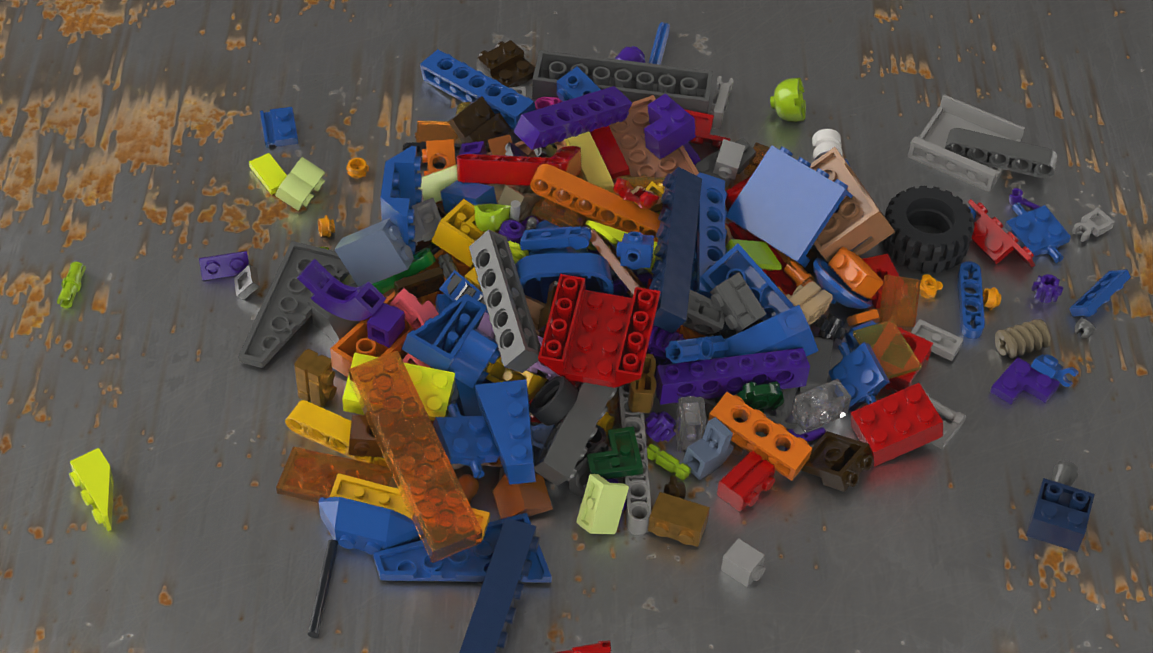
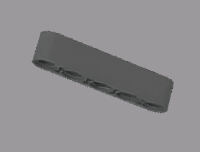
M953 128L949 131L945 149L983 165L1045 179L1054 175L1058 156L1054 150L962 128Z

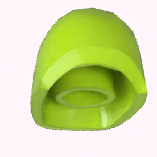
M475 205V223L477 228L483 232L488 230L498 232L502 223L510 219L511 205Z

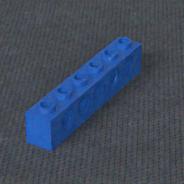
M438 49L420 63L424 81L467 105L483 96L494 114L500 112L512 130H515L522 114L536 110L535 103L531 98L517 93L514 89L504 86L499 81L493 80L481 71L469 67L466 63L460 62L450 54H446Z
M699 172L697 176L702 178L690 290L711 299L712 294L710 291L713 289L701 275L727 253V248H725L727 229H725V219L727 216L725 200L727 192L725 191V180Z

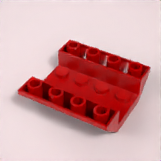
M560 274L538 361L567 380L616 388L641 379L661 291L635 287L633 298L585 290V278Z

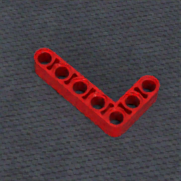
M578 146L561 147L551 158L462 154L456 157L457 179L460 182L530 186L537 168L542 164L552 165L576 177L581 172V148Z

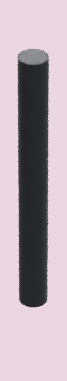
M333 539L328 540L308 629V636L316 638L319 635L337 553L338 541Z

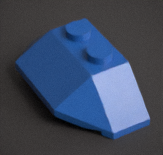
M320 497L318 501L320 517L334 540L338 541V545L346 549L354 548L373 555L374 552L422 540V523L417 520L412 521L407 516L394 510L343 497Z

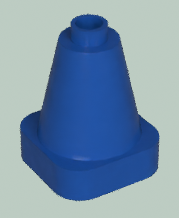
M552 217L538 223L535 229L575 226L568 220ZM570 246L561 250L546 248L539 251L528 250L529 256L520 259L515 264L524 294L543 303H547L549 285L553 281L558 282L560 274L585 278V290L612 295L614 293L611 268L608 261L598 254L589 253L587 248L575 250Z

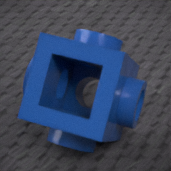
M641 232L624 233L622 242L617 243V257H621L620 266H627V268L634 270L651 268L654 236L643 235Z

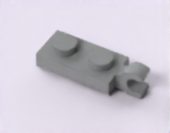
M722 76L717 78L716 88L718 90H715L713 103L716 105H711L709 113L714 115L712 128H721L729 93L733 88V78H730L728 83L721 81Z

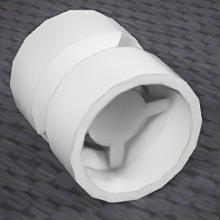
M822 129L813 135L814 161L834 147L843 156L841 136L836 130Z

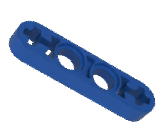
M966 261L960 265L958 272L961 332L965 337L977 339L982 335L985 326L981 268L975 262ZM968 272L972 275L971 279H968ZM965 288H973L977 293H968L965 291ZM966 306H974L978 311L971 312L966 309ZM971 321H974V328L970 325Z

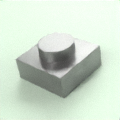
M248 265L234 278L237 297L246 299L260 286L257 268Z

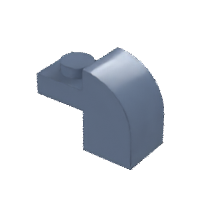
M714 417L708 421L703 438L687 447L682 463L688 465L691 468L690 472L699 480L713 473L731 454L734 448L730 444L733 433Z

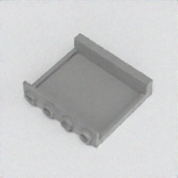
M943 95L940 107L920 136H914L907 157L990 192L1004 169L980 164L945 149L949 131L953 128H962L1021 142L1025 128L952 97Z

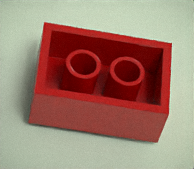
M916 383L850 412L851 427L859 441L869 444L874 467L943 437V420L920 383Z

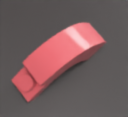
M405 288L396 295L390 304L404 311L405 320L414 331L424 325L428 319H433L439 315L429 300L421 305L417 298ZM409 353L401 361L431 368Z

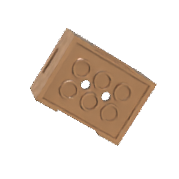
M836 147L811 163V169L816 171L817 168H820L830 175L828 179L833 182L838 179L848 185L847 191L853 195L851 199L847 196L844 197L838 206L839 211L832 215L814 243L828 263L841 247L848 250L855 248L852 252L861 256L895 232Z

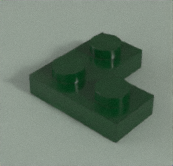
M634 426L608 430L611 451L587 454L590 474H599L604 479L643 474V465Z

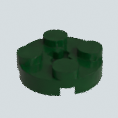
M750 382L743 385V391L736 394L744 400L745 404L763 413L764 409L771 407L772 411H774L784 403L783 393L778 382L762 385Z

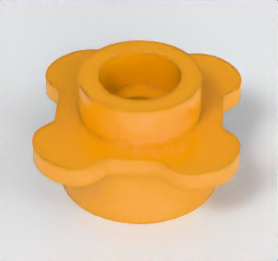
M925 274L922 276V280L915 283L914 287L922 297L933 298L936 296L937 291L943 288V284L940 281H936L931 275Z

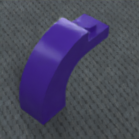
M316 259L312 260L297 277L313 293L311 299L329 313L346 320H365L373 316L386 300L369 281L360 287H351L341 283Z

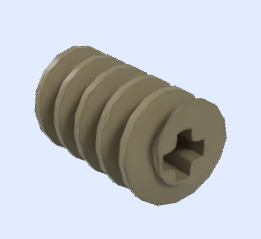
M1034 319L1030 322L1017 324L1014 327H1007L995 333V345L998 353L1002 356L1007 354L1010 358H1015L1017 354L1022 356L1025 354V351L1031 353L1033 349L1038 351L1042 347L1048 348L1051 344L1048 327L1042 319Z

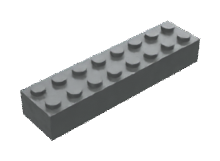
M539 50L533 76L532 99L537 100L541 97L559 98L556 93L557 81L578 66L601 90L615 86L631 102L652 95L657 99L667 94L685 110L708 114L713 71Z

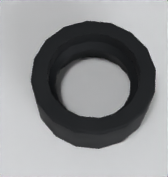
M554 377L537 392L530 405V412L544 425H554L572 409L578 398V389L565 377Z

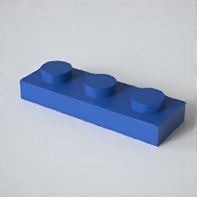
M1115 270L1106 273L1069 308L1072 316L1090 317L1097 313V309L1102 304L1108 302L1111 299L1110 297L1116 291L1121 290L1124 284L1131 278L1128 270Z

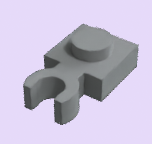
M1097 208L1083 216L1081 222L1074 225L1072 233L1082 232L1080 240L1086 241L1091 233L1098 237L1112 229L1115 221L1101 209Z

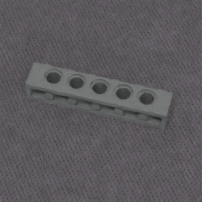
M488 230L469 246L472 262L475 266L478 276L477 280L488 310L489 320L493 327L495 341L501 354V361L504 367L523 373L538 361L541 347L507 237Z

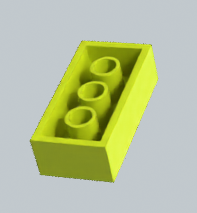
M354 353L342 398L343 411L367 416L434 421L436 417H447L449 412L447 407L451 404L455 387V373Z

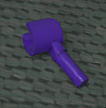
M1013 188L1012 194L1009 195V203L1012 206L1019 202L1021 205L1031 209L1041 207L1023 198V191L1019 188Z

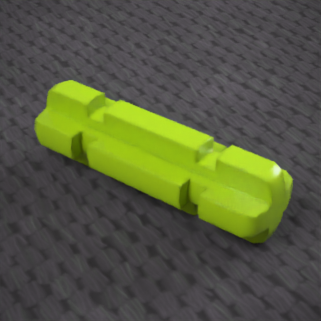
M653 443L647 447V458L652 461L656 460V464L672 474L675 472V476L681 480H685L690 475L691 468L688 465L680 464V460L664 450L660 451L661 448Z

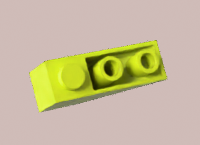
M97 448L71 460L72 472L69 473V476L75 487H81L82 491H80V494L87 506L91 504L94 508L92 514L98 524L103 523L107 531L112 530L114 479L108 461L101 450Z

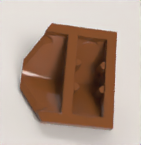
M535 473L536 482L509 485L506 474H504L493 490L500 518L503 519L526 512L529 517L553 510L543 476Z

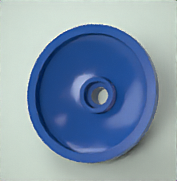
M816 258L813 262V270L817 282L823 290L833 295L832 304L838 302L846 307L856 309H868L873 304L872 300L852 291L844 280L828 266V262Z

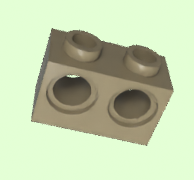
M505 185L497 204L511 205L512 201L518 200L521 203L519 222H522L528 216H535L537 218L545 198L534 193L530 186Z

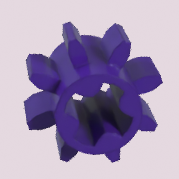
M1050 274L1039 275L1031 289L1036 292L1034 298L1042 303L1057 302L1058 296H1061L1063 287L1058 286L1060 279Z
M653 411L645 420L647 422L645 431L656 442L661 440L669 442L676 434L674 431L676 421L665 411L658 412L657 414Z

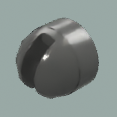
M1081 317L1075 324L1074 331L1076 335L1079 332L1083 333L1080 338H1088L1096 331V327Z

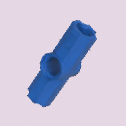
M722 335L670 341L669 346L665 348L666 358H669L672 363L724 357L726 351L729 350L728 341L723 339Z

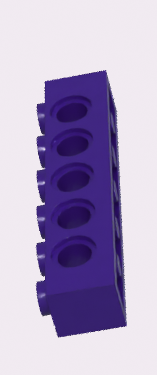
M615 86L524 113L521 115L514 133L531 150L546 147L549 144L561 142L564 139L576 137L580 134L624 121L629 115L632 102Z
M803 348L659 365L656 368L655 376L656 393L659 403L662 405L723 397L726 392L736 395L743 391V385L750 382H755L757 385L778 382L781 389L804 387L807 383L810 365Z

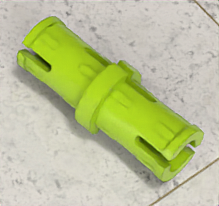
M80 262L71 263L69 272L61 283L62 290L57 299V304H60L63 308L72 307L75 295L81 289V279L86 267L85 265L82 266L83 264Z

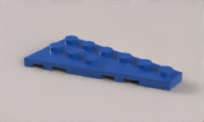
M527 512L507 517L508 519L531 524ZM505 518L488 523L483 541L450 532L374 552L373 559L379 578L383 581L484 582ZM538 545L536 553L531 552L529 558L532 561L529 576H523L522 582L552 583L551 573L540 545Z

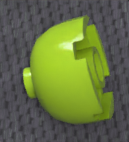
M790 78L782 81L775 88L774 96L770 97L771 108L776 109L777 115L782 120L800 122L806 118V101L803 100L802 93H804V87L801 78Z

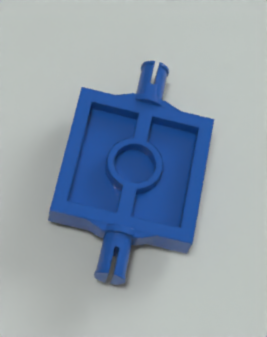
M1019 202L1015 203L1012 206V210L1018 216L1006 221L1005 228L1007 231L1012 232L1019 240V246L1021 248L1026 246L1033 253L1034 257L1041 254H1049L1055 263L1061 262L1064 256L1057 249L1070 242L1071 236L1045 205L1032 211H1026Z
M847 342L841 343V345H838V349L843 359L829 370L828 373L847 410L853 412L862 404L867 403L869 405L877 401V394L890 381L870 344L863 342L851 352Z
M450 404L447 410L451 417H436L433 423L448 464L470 466L474 478H482L485 473L481 464L497 462L499 458V453L484 416H462L458 405Z

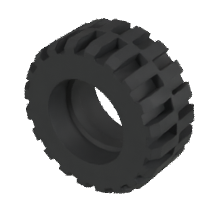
M914 186L906 189V192L904 190L896 194V197L889 201L885 218L895 232L884 239L882 244L885 250H888L889 256L892 259H897L896 262L901 266L906 265L912 271H915V269L921 270V273H929V271L940 273L943 269L947 271L963 261L974 232V217L970 213L971 210L967 204H963V200L958 196H953L952 192L939 190L940 187L935 186L933 188H927V186L915 188ZM913 225H928L942 233H925L916 229Z

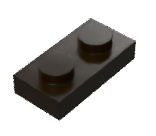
M437 267L395 281V297L404 288L416 298L440 291L439 288L444 283V272L441 267Z

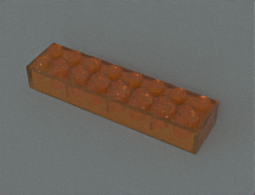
M398 350L350 368L351 386L431 562L434 563L482 543V529Z

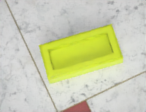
M270 153L249 161V167L271 195L275 194L287 177Z

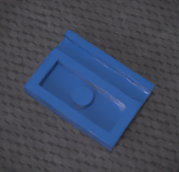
M292 107L270 109V112L265 113L263 110L260 111L266 148H269V145L280 147L298 144Z

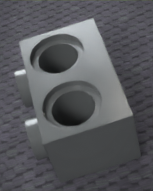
M690 290L687 320L682 325L707 337L722 330L726 317L722 309L716 308L710 298Z

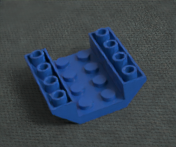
M411 146L385 162L380 196L382 221L390 218L392 223L398 227L403 241L411 248L413 255L416 253V242H412L415 239V225H411V223H414L415 209H412V206L422 202V189H418V187H421L422 173L417 172L421 170V156H417V146Z

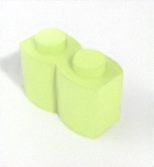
M301 157L281 183L275 196L298 211L302 206L307 208L314 197L312 195L313 191L319 192L325 183V180L322 179L325 171Z

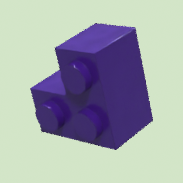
M667 94L648 104L650 125L644 128L646 148L661 160L696 137L695 118Z

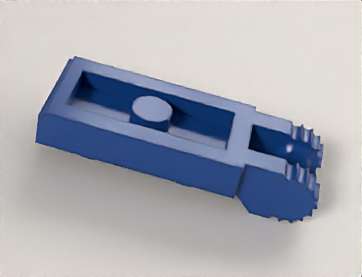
M584 226L525 230L520 246L521 250L539 251L546 248L561 250L570 246L575 250L586 249L590 243L592 232Z

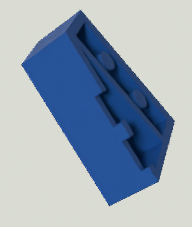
M465 294L443 309L442 313L433 319H428L420 328L409 332L402 350L434 369L448 371L471 330L478 328L487 310L486 305Z

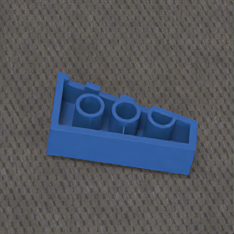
M527 380L475 385L479 408L482 411L499 453V459L509 485L536 482Z

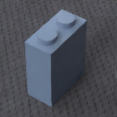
M390 218L343 237L334 249L358 287L368 281L374 284L408 270L414 259L411 248L405 244L398 227L392 223Z

